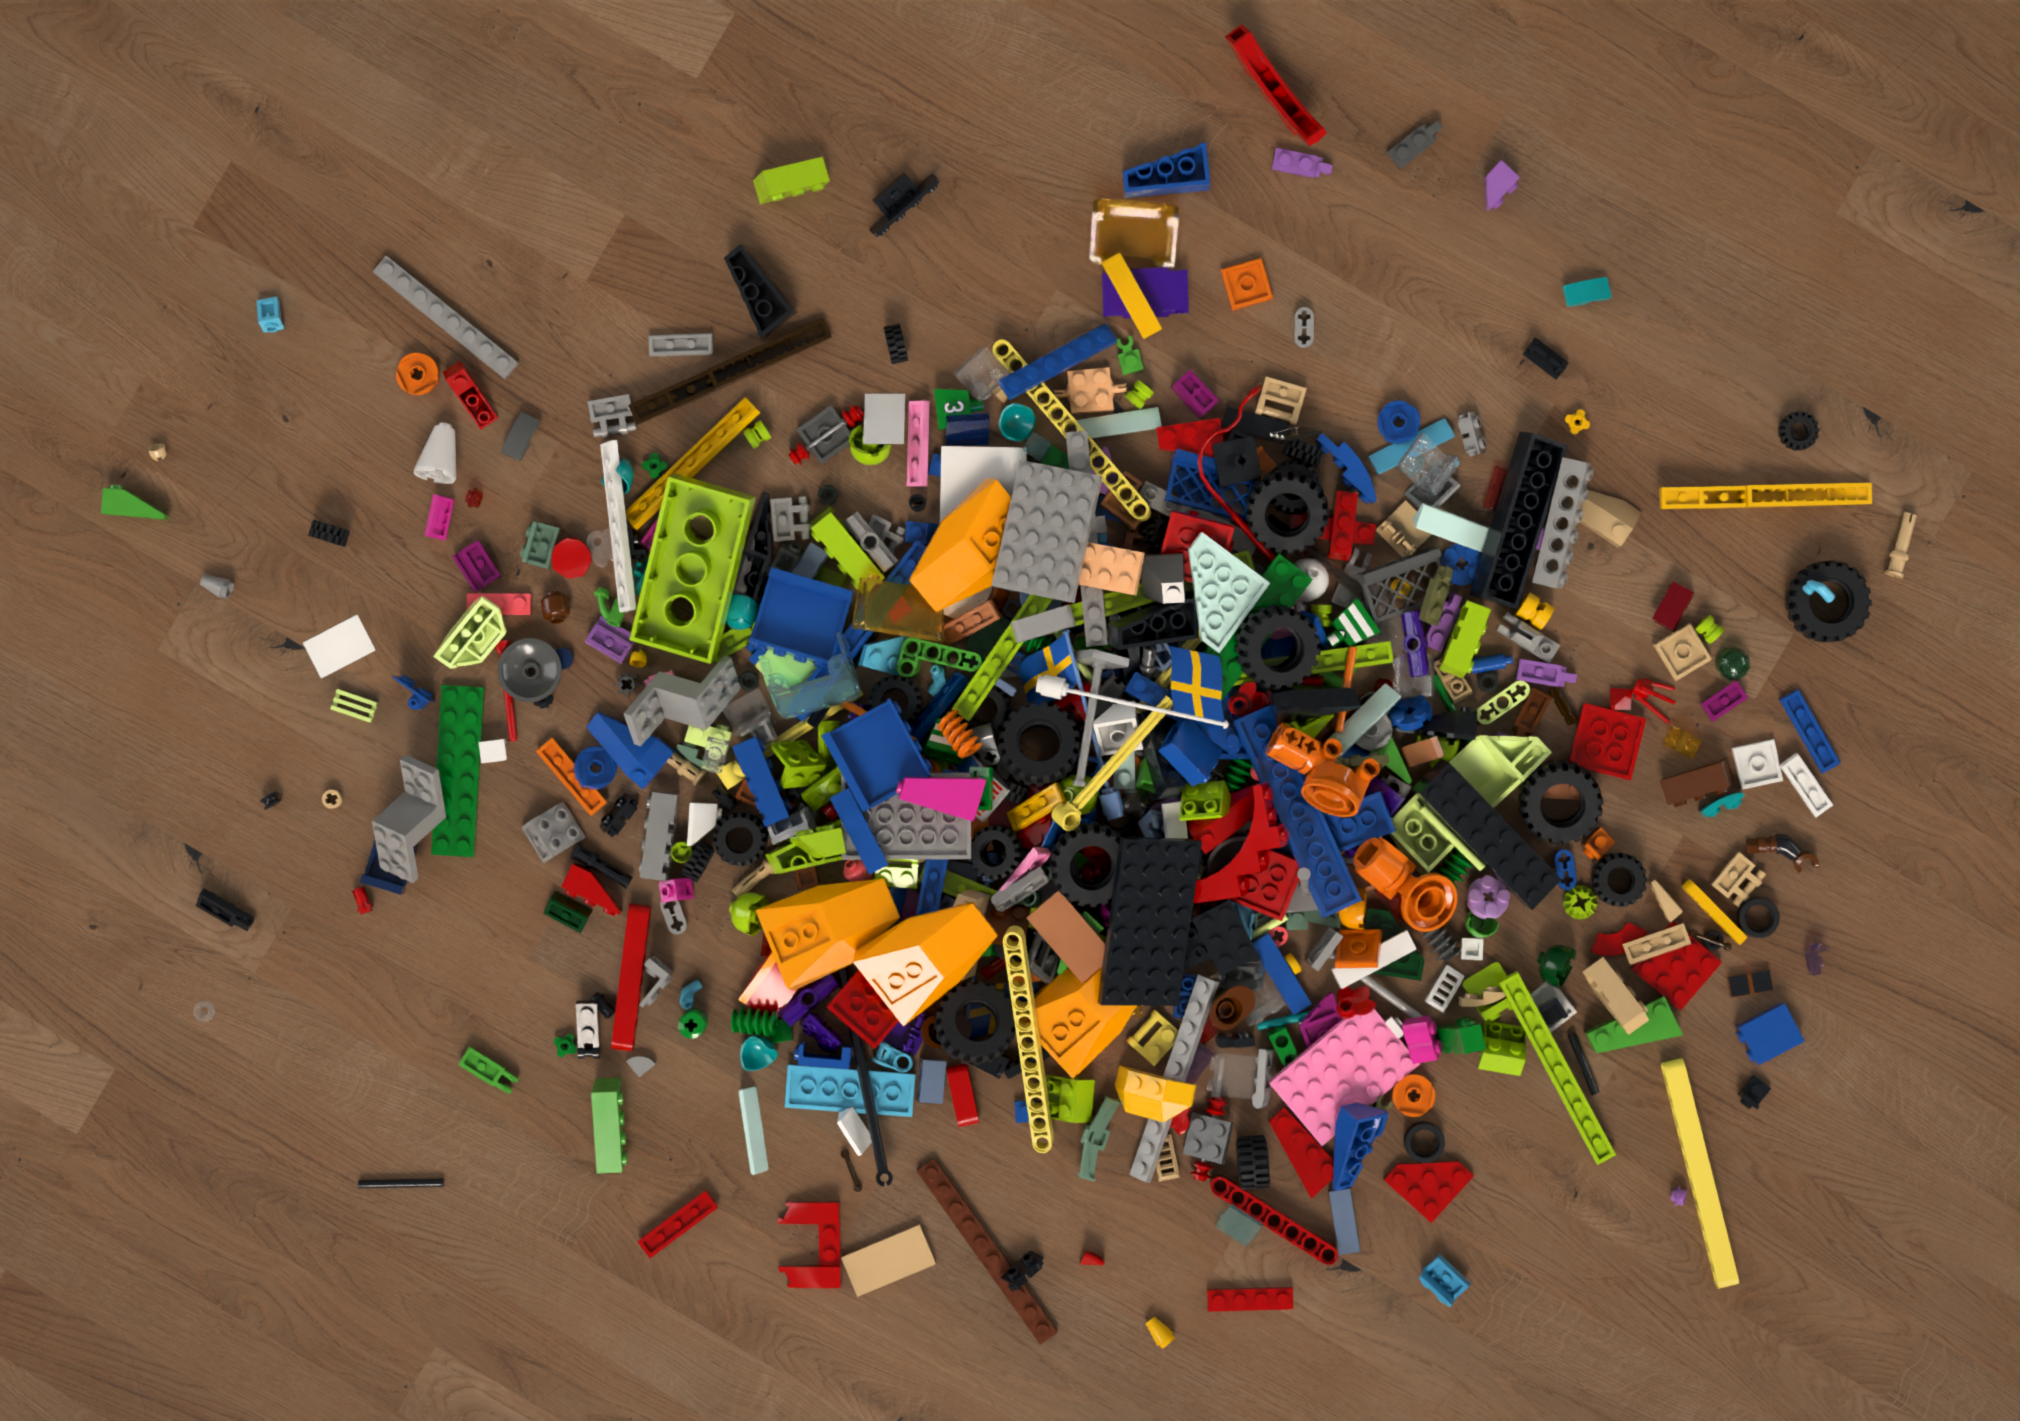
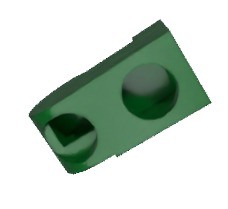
M1282 1025L1266 1032L1285 1068L1298 1057L1285 1026Z

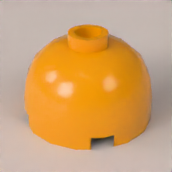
M1356 887L1362 901L1336 913H1338L1339 920L1344 926L1351 929L1364 930L1365 923H1363V917L1366 915L1367 893H1365L1366 888Z

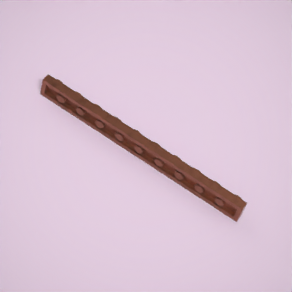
M933 1158L917 1170L919 1176L1038 1343L1041 1345L1058 1333L1025 1285L1021 1286L1018 1291L1012 1292L1007 1286L1009 1283L1000 1278L1011 1265L937 1161Z

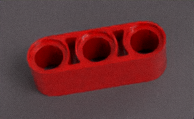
M963 1063L946 1067L958 1127L980 1123L968 1065Z

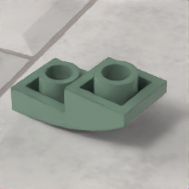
M684 741L683 744L677 745V749L692 763L713 773L716 772L718 764L713 763L714 759L702 755L701 759H699L700 750L696 749L695 744Z

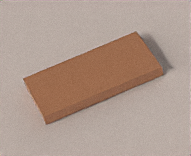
M1056 891L1026 917L1081 983L1103 966L1106 944L1059 891Z

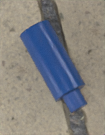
M1503 653L1472 658L1474 665L1471 674L1504 669L1507 664H1513L1512 655L1504 656Z

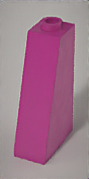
M904 776L903 781L899 780L896 793H898L900 800L974 822L986 779L982 777Z

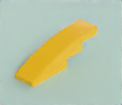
M1119 252L1103 261L1102 265L1143 339L1160 331L1162 327L1121 253Z

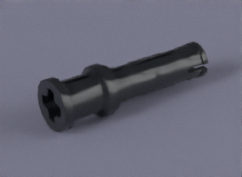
M579 842L570 859H576L584 864L587 869L593 868L625 889L633 878L599 858L597 852L593 853L583 847L581 842Z

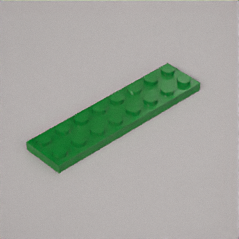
M1277 553L1261 575L1270 584L1247 616L1251 612L1256 614L1257 609L1262 606L1268 608V605L1272 604L1277 606L1285 605L1292 608L1313 579ZM1245 617L1242 622L1246 623L1249 619ZM1240 627L1237 628L1220 653L1210 646L1203 652L1219 656L1222 667V700L1243 673L1241 670L1242 666L1236 661L1238 654L1234 652V645H1238L1235 636L1236 633L1240 634L1242 630ZM1273 630L1272 632H1270V633L1265 637V639H1264L1263 642H1262L1261 648L1263 647V645L1266 643V641L1269 639V637L1272 635V633H1273L1275 630Z
M441 685L436 769L439 770L446 818L432 830L431 855L475 857L481 761L479 742H482L485 687Z

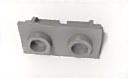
M1468 412V417L1467 414L1459 415V420L1457 421L1461 435L1469 433L1470 436L1462 439L1465 453H1468L1469 457L1477 455V452L1478 454L1486 453L1487 443L1485 437L1481 435L1480 417L1476 415V412Z

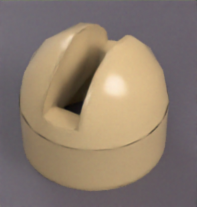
M163 443L154 444L148 448L153 460L158 461L160 457L163 460L166 457L167 451Z

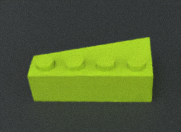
M829 506L811 521V529L813 531L810 533L817 542H823L826 546L824 550L831 559L835 557L838 560L839 564L837 566L843 574L846 575L848 573L852 577L851 583L858 591L862 589L864 593H867L885 578V574L876 562L869 557L868 553L862 550L863 548L856 538L849 534L850 531L843 524V520H837L833 515L835 510L832 506Z
M839 817L825 825L834 824V828H841V819ZM792 842L765 854L774 874L842 860V854L814 858Z

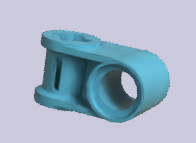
M884 1041L879 1044L875 1057L871 1059L877 1064L899 1072H907L914 1064V1058L910 1053L908 1054ZM899 1057H907L909 1066L906 1068L901 1067L898 1064Z

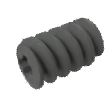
M1446 926L1434 931L1425 932L1422 936V940L1430 939L1426 944L1427 947L1434 945L1431 953L1439 952L1436 960L1443 959V963L1451 960L1462 951L1460 947L1454 948L1457 944L1455 940L1449 941L1452 937L1451 933L1444 934L1447 931Z

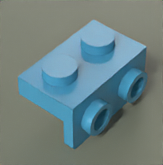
M1441 1254L1425 1266L1419 1276L1423 1286L1430 1289L1437 1296L1438 1300L1445 1303L1448 1307L1453 1305L1454 1300L1471 1284Z

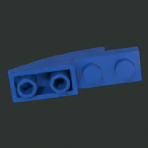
M1322 433L1315 440L1318 443L1316 447L1324 451L1325 455L1329 453L1334 458L1332 462L1340 469L1344 467L1346 469L1341 475L1344 478L1342 480L1343 484L1350 490L1352 488L1356 489L1359 492L1358 497L1365 504L1369 502L1374 504L1377 501L1370 476L1359 457L1345 442H1342L1337 447Z

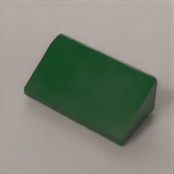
M555 891L543 914L581 933L593 910Z

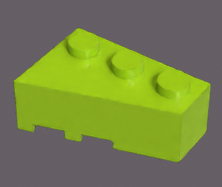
M823 157L764 170L753 180L760 205L779 201L789 196H800L809 190H812V192L825 189L824 186L830 181Z
M1468 600L1466 601L1452 629L1439 670L1463 678L1466 673L1470 674L1474 665L1472 658L1479 651L1481 645L1479 640L1486 631L1488 625L1486 622L1491 609Z

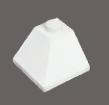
M1119 703L1113 704L1093 721L1101 756L1115 754L1140 726L1136 707ZM1141 742V743L1134 749V751H1136V750H1142V749H1143V742Z
M690 803L687 846L696 845L717 826L718 821L722 820L723 810L719 808V803Z

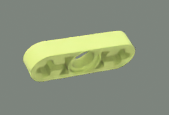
M1515 681L1477 708V721L1480 724L1492 723L1529 696V685L1525 681ZM1516 685L1524 686V695L1517 694L1513 698L1516 701L1513 703L1511 696L1506 692L1509 690L1510 694L1517 690ZM1501 696L1508 699V706L1504 709L1499 708L1496 703L1497 699ZM1492 702L1494 709L1499 713L1495 715V711L1488 715L1489 720H1481V710H1490L1492 707L1489 704Z

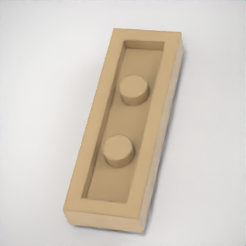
M1682 923L1622 945L1629 964L1633 965L1690 945L1691 941L1685 925Z

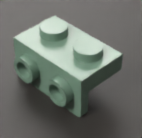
M533 521L532 525L529 524L526 531L528 541L526 545L522 546L520 557L523 558L522 562L549 569L551 554L557 543L560 528Z

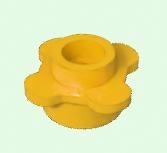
M1581 409L1577 410L1575 414L1565 417V422L1568 423L1572 434H1578L1580 430L1590 427V422L1586 420L1585 412Z

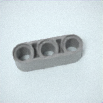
M1070 605L1011 622L1016 643L1076 626Z

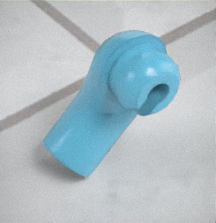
M1808 580L1802 588L1808 595H1812L1814 591L1819 593L1827 603L1835 599V595L1824 583Z
M937 664L930 668L933 683L926 690L933 697L946 684L945 670Z
M699 979L681 989L679 1003L683 1009L688 1010L692 1008L694 993L703 988Z

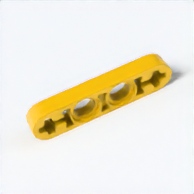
M1688 879L1681 886L1738 945H1741L1747 939V936L1694 882Z

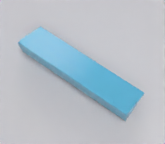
M1444 418L1418 431L1417 436L1411 441L1404 444H1392L1368 457L1377 475L1454 438L1455 435Z

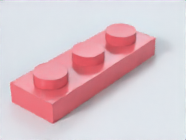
M467 593V609L475 600L484 596L500 608L502 615H532V594Z

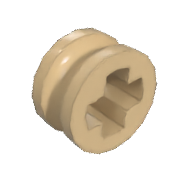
M332 789L323 794L322 802L325 807L333 809L342 804L343 797L338 790ZM330 793L331 795H337L338 799L335 800L337 802L335 805L327 801Z

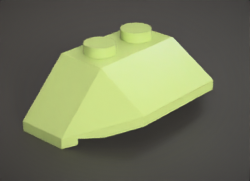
M484 596L475 600L449 631L433 657L450 669L457 668V666L482 663L507 632L500 608Z

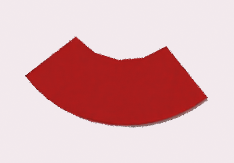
M1626 922L1624 927L1616 933H1598L1590 952L1601 956L1623 954L1625 950L1622 944L1644 937L1647 931Z

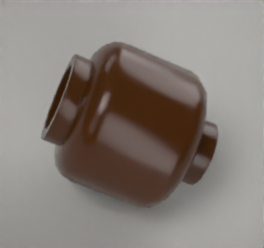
M551 591L541 600L542 614L545 620L549 621L550 624H560L566 621V618L570 615L567 596L560 594L559 591Z

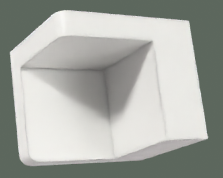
M507 739L479 742L481 763L507 760L505 746Z

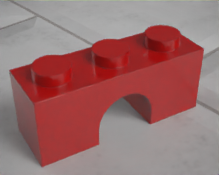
M1337 491L1334 496L1333 524L1329 538L1327 559L1349 561L1351 557L1358 493Z

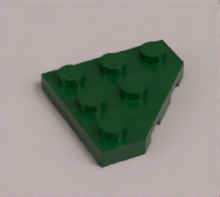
M1367 907L1364 929H1381V942L1403 931L1389 911ZM1416 949L1373 972V974L1421 981L1424 959Z

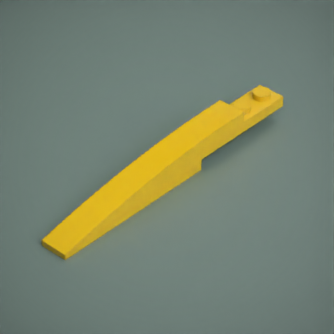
M1872 483L1659 488L1660 509L1872 504Z

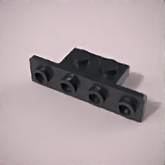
M903 172L872 199L885 216L874 224L869 231L876 237L884 235L889 230L890 225L895 221H900L905 216L907 210L917 206L923 196L937 188V184L940 182L939 178L931 174L916 187L907 174Z

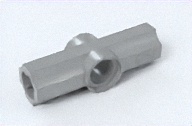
M858 512L854 513L843 523L884 573L898 562L897 558ZM869 536L876 538L877 543L873 548H868L865 545V540Z

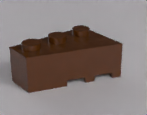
M1725 758L1717 763L1706 764L1697 769L1663 778L1660 780L1667 805L1674 804V807L1687 804L1686 800L1694 798L1695 801L1707 798V794L1714 791L1716 795L1728 791L1727 788L1735 783L1728 759Z

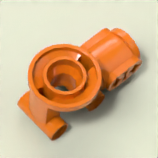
M1284 722L1273 733L1265 753L1267 756L1292 769H1298L1299 773L1307 774L1301 788L1303 798L1314 808L1338 817H1351L1357 814L1370 781L1380 772V765L1371 758L1364 760L1353 770L1335 763L1337 757L1342 753V745L1337 739H1328L1321 745V742L1295 728H1289V725Z
M1381 836L1378 839H1368L1357 849L1353 859L1354 871L1390 900L1397 892L1400 893L1402 898V916L1412 928L1421 932L1434 931L1442 927L1452 917L1457 905V891L1454 884L1448 878L1438 873H1428L1420 877H1414L1411 874L1417 866Z

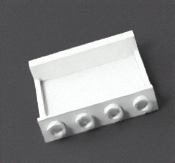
M941 446L940 522L986 478L997 479L1010 497H1012L1020 460L1027 461V448Z

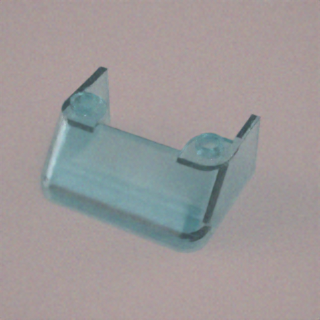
M841 632L836 633L841 654L831 657L828 661L830 675L789 687L784 675L780 673L772 674L769 659L763 655L758 656L767 690L781 717L792 719L855 700L859 696L860 686L844 634Z

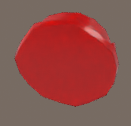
M566 537L554 546L551 554L553 569L567 579L584 576L592 562L591 552L587 545L574 537Z

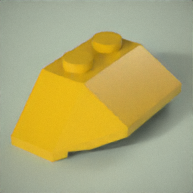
M1119 1065L1115 1088L1125 1112L1160 1122H1166L1185 1109L1190 1108L1193 1104L1196 1089L1194 1084Z

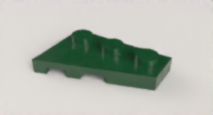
M1002 616L999 620L972 633L968 637L965 650L980 654L986 659L1011 621ZM966 659L965 663L978 665L976 660Z

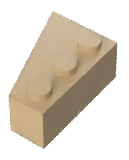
M1604 957L1583 971L1593 992L1628 1035L1649 1021L1646 1015L1648 1011L1641 1000L1639 1002L1636 1001L1634 998L1636 995L1630 986L1626 987L1623 984L1624 980L1617 971L1614 972Z

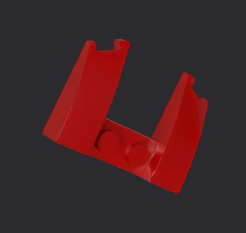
M840 1201L786 1202L785 1205L789 1208L784 1218L779 1216L777 1224H818L819 1265L778 1266L779 1272H785L790 1281L787 1287L841 1288Z

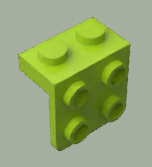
M781 741L771 744V750L785 765L780 785L783 788L812 786L822 778L826 764L807 741Z
M1494 962L1465 979L1462 985L1467 993L1478 994V998H1481V990H1487V986L1500 987L1498 981L1507 977L1500 963ZM1506 996L1487 1005L1475 1006L1485 1021L1497 1019L1501 1016L1500 1012L1506 1008L1508 1010L1512 1009Z

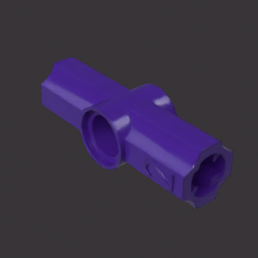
M1420 611L1401 614L1404 631L1403 648L1407 652L1410 677L1412 678L1430 675L1426 651L1428 641L1424 637L1422 620L1419 619ZM1415 639L1418 640V647L1416 649L1413 648V641Z
M828 974L818 979L807 989L802 990L798 997L778 1013L791 1027L809 1011L817 1008L821 1001L839 987V984ZM806 995H814L813 1003L808 1005L804 1003Z

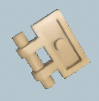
M1737 852L1711 885L1726 898H1729L1734 892L1737 897L1732 903L1739 908L1743 902L1750 898L1749 895L1755 887H1759L1762 884L1761 880L1766 874L1759 869L1753 875L1751 871L1756 865L1740 852ZM1747 878L1749 883L1741 890L1738 886Z

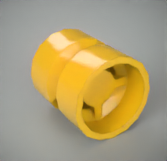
M1529 592L1516 610L1515 616L1523 621L1529 620L1531 626L1541 631L1553 614L1555 607L1547 602L1541 603L1539 597Z

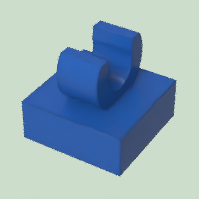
M748 644L746 648L753 654L749 660L756 665L768 649L765 648V651H760L752 648V644Z

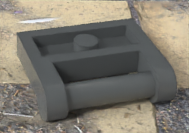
M1034 928V938L1028 952L1030 972L1044 983H1052L1060 957ZM1043 940L1039 956L1037 958L1036 963H1034L1041 941Z

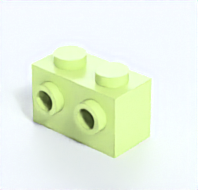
M717 724L716 727L709 726L707 730L689 725L685 742L728 753L733 732L728 731L729 727Z

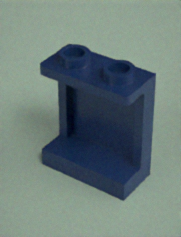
M374 840L365 874H362L360 883L400 895L404 894L408 881L380 868L376 841ZM417 844L413 847L415 856L419 846Z

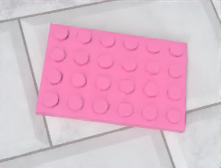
M1374 1009L1366 1015H1355L1349 1019L1343 1018L1271 1078L1268 1083L1321 1146H1323L1335 1136V1124L1341 1106L1353 1103L1367 1106L1369 1104L1372 1105L1376 1102L1378 1096L1388 1092L1398 1081L1419 1066L1420 1063L1413 1064L1409 1050L1395 1036Z

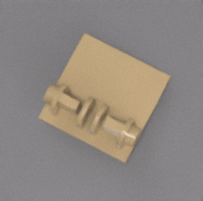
M1406 500L1376 529L1381 537L1401 557L1412 555L1432 535L1415 527L1412 519L1417 511Z

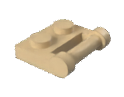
M1265 377L1255 414H1265L1286 420L1296 426L1307 388ZM1269 400L1294 407L1293 413L1264 406L1265 401Z

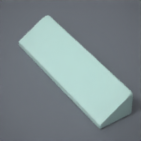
M1158 407L1076 420L1085 431L1087 430V434L1091 439L1162 427Z
M1422 503L1412 519L1417 529L1479 552H1483L1490 527Z
M1386 683L1344 723L1343 733L1335 732L1328 738L1337 739L1341 743L1342 753L1339 756H1342L1401 699V696Z
M753 1086L741 1088L738 1092L750 1172L752 1175L767 1171L769 1167L757 1088Z

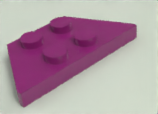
M1332 991L1298 1024L1307 1048L1342 1020L1337 1013V1003Z

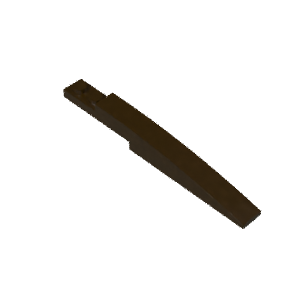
M821 318L708 368L702 373L629 404L628 407L636 424H642L786 360L832 338L824 319Z

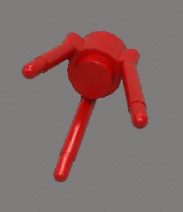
M1638 678L1631 692L1635 694L1634 699L1643 703L1655 715L1669 724L1670 721L1646 701L1644 697L1648 699L1651 694L1675 705V700L1654 691L1652 686L1672 691L1675 690V687L1651 681L1647 678Z

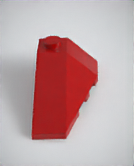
M1253 786L1231 793L1229 813L1224 817L1186 820L1187 829L1192 837L1202 841L1201 849L1205 854L1253 818Z

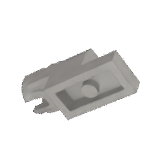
M1506 612L1502 619L1512 625L1511 629L1509 630L1505 626L1498 624L1496 631L1546 663H1550L1560 645Z

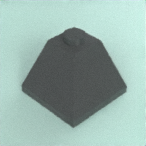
M1183 553L1144 555L1141 570L1143 597L1163 604L1184 603L1186 584Z

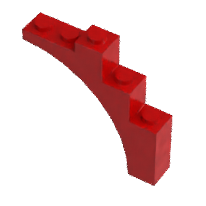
M1241 24L1224 36L1245 73L1257 84L1265 100L1275 108L1285 127L1292 134H1297L1309 146L1320 141L1327 134L1324 127L1315 120L1291 92L1263 53L1252 33Z
M1268 782L1253 786V821L1249 835L1241 850L1219 872L1197 879L1193 903L1236 898L1248 894L1249 881L1245 874L1259 873L1267 870L1269 857L1265 850L1281 848L1288 844L1289 832L1285 828V824H1276L1277 812L1273 808V791L1269 787Z

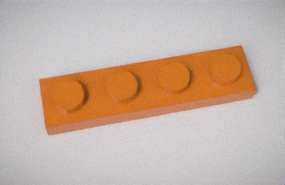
M554 738L548 740L536 751L590 816H593L608 803L598 790L581 787L574 775L573 760Z

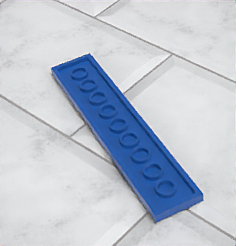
M1271 705L1233 721L1260 783L1268 782L1269 787L1273 791V808L1277 812L1278 823H1284L1285 828L1289 832L1288 845L1299 869L1305 867L1310 870L1311 876L1308 889L1321 917L1325 918L1362 901L1322 811L1311 806L1301 794V788L1306 776L1299 773L1298 769H1292L1265 754L1268 743L1279 726L1276 725Z

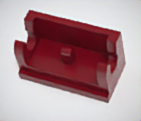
M1672 582L1652 620L1674 632L1691 602L1694 592Z

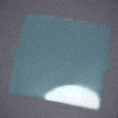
M1232 1204L1225 1213L1222 1212L1221 1218L1215 1225L1216 1228L1244 1246H1247L1253 1238L1257 1237L1258 1231L1263 1226L1261 1222Z

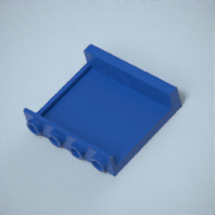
M771 567L749 644H752V648L765 651V648L773 650V654L780 657H785V655L793 656V660L801 663H806V660L814 662V666L821 669L832 668L854 591Z
M890 698L887 702L830 733L827 732L821 735L863 813L897 795L896 788L899 780L903 781L904 776L930 777V770L933 769L928 759L925 758L923 760L919 752L922 751L918 740H912L909 735L912 729L907 720L902 722L899 716L902 711L897 702L892 703Z

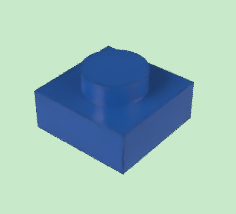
M1026 1100L1014 1101L1016 1123L1029 1122Z

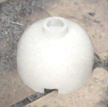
M1304 558L1295 562L1293 565L1313 579L1298 600L1311 602L1321 597L1329 585V574L1326 567L1318 560L1312 558Z

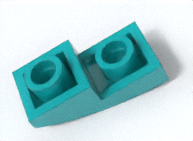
M1607 277L1580 281L1562 287L1567 307L1581 306L1589 302L1612 298Z
M1735 792L1721 796L1703 806L1699 812L1703 817L1708 818L1710 816L1712 818L1721 811V805L1727 810L1731 808L1734 810L1742 804L1743 801L1741 799L1745 795L1742 792Z

